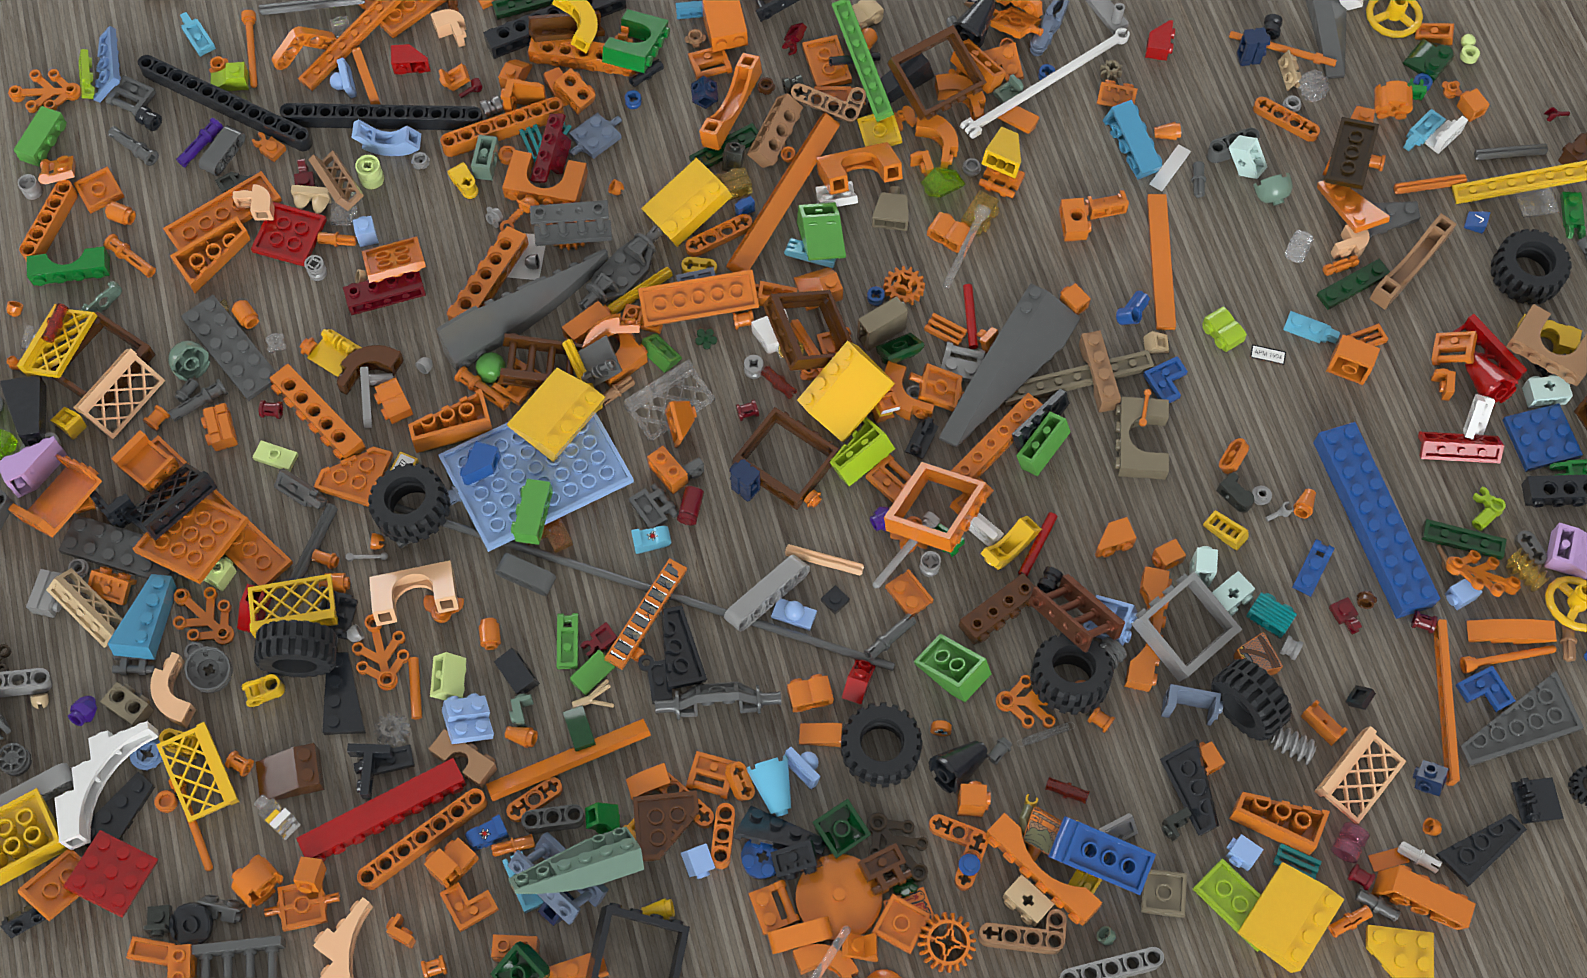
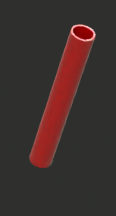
M972 284L963 285L968 345L969 349H977L978 337Z
M1048 513L1041 527L1042 530L1035 538L1018 572L1019 575L1024 573L1028 577L1058 517L1056 514Z

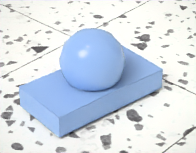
M343 57L337 59L339 72L331 75V87L336 90L344 89L350 98L357 97L351 67Z
M781 598L776 603L771 618L810 631L817 610L805 607L798 601H788Z
M790 747L784 754V756L787 755L789 768L810 789H813L820 779V775L815 771L819 764L818 757L813 752H804L799 755Z

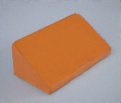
M1015 106L999 116L998 119L1029 134L1036 128L1039 116L1019 106Z

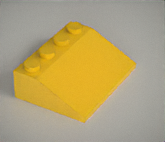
M696 158L641 209L678 247L733 196L728 188Z
M847 341L797 401L809 414L844 443L895 383L858 345Z
M556 368L507 423V426L554 462L603 406L605 396L591 385Z
M38 788L0 807V886L68 849L59 843L57 822Z
M1282 862L1237 933L1288 972H1298L1305 965L1343 903L1344 898L1328 886Z

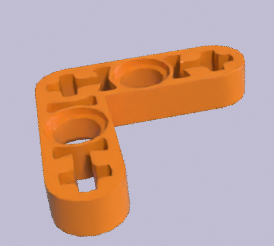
M302 26L295 27L289 32L273 55L272 63L277 70H283L292 63L303 46L326 50L337 38L333 32Z
M937 814L931 817L929 830L932 834L966 847L963 855L973 854L978 857L981 864L988 845L986 832L944 815ZM940 820L942 821L941 825L944 827H948V823L952 824L949 834L945 833L946 828L940 827L939 830L935 829L933 822L937 823ZM954 828H962L965 835L962 838H956L952 832ZM981 836L982 841L985 843H980L977 851L972 850L976 843V840L973 838ZM958 867L954 879L955 886L962 891L969 890L974 884L977 873L973 876H968L967 880L970 883L966 882L965 885H962L961 880L958 878H962L964 874Z

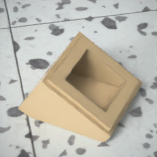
M1151 331L1144 336V347L1150 354L1169 353L1168 337L1166 334Z

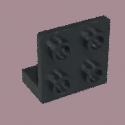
M96 490L91 493L90 498L113 526L118 524L120 528H125L131 523L124 515L135 505L126 493L115 498L110 505L103 500Z

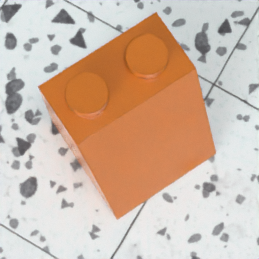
M702 0L704 25L712 51L716 52L747 46L748 35L740 0Z

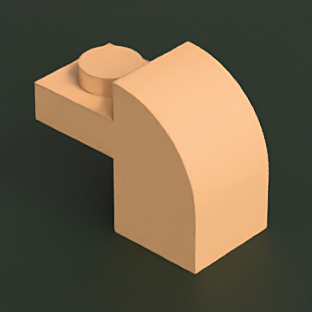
M445 9L431 13L432 22L439 38L453 34L458 47L465 46L464 38L467 37L465 33L466 25L463 16L459 12Z
M253 184L252 191H233L232 198L237 208L251 207L250 211L254 220H274L275 207L269 192L264 187Z
M1345 225L1341 233L1344 241L1335 243L1331 251L1333 259L1345 258L1350 254L1352 256L1357 255L1359 258L1369 242L1368 229L1354 233L1348 225Z

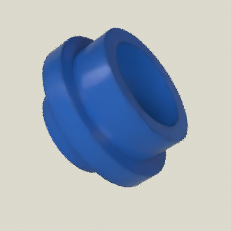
M965 854L959 860V869L964 875L973 876L980 869V860L973 854Z

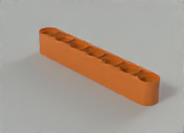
M551 97L445 133L440 139L443 153L448 157H454L475 150L479 135L497 137L498 141L519 135V130L521 129L524 131L527 127L533 128V125L536 124L538 128L545 126L550 114H564L562 101L558 97Z
M478 788L469 790L362 867L357 874V880L366 890L376 889L481 813L487 806V799L483 791ZM474 797H482L480 803H471ZM456 810H464L462 816L454 817ZM438 823H446L444 829L436 830V826ZM420 836H428L426 842L418 843ZM404 848H410L408 855L400 856V852ZM386 861H392L389 869H382V865ZM368 874H373V880L365 883L364 878Z

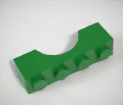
M104 246L84 249L79 259L65 265L52 262L46 254L27 256V277L33 286L110 276V255Z

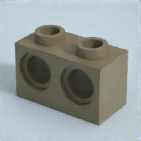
M116 682L100 701L108 710L132 727L145 722L155 711L150 706L151 701L142 694L140 697L135 695V690L126 683L122 686ZM125 695L121 702H117L120 696ZM140 706V710L133 714V710Z

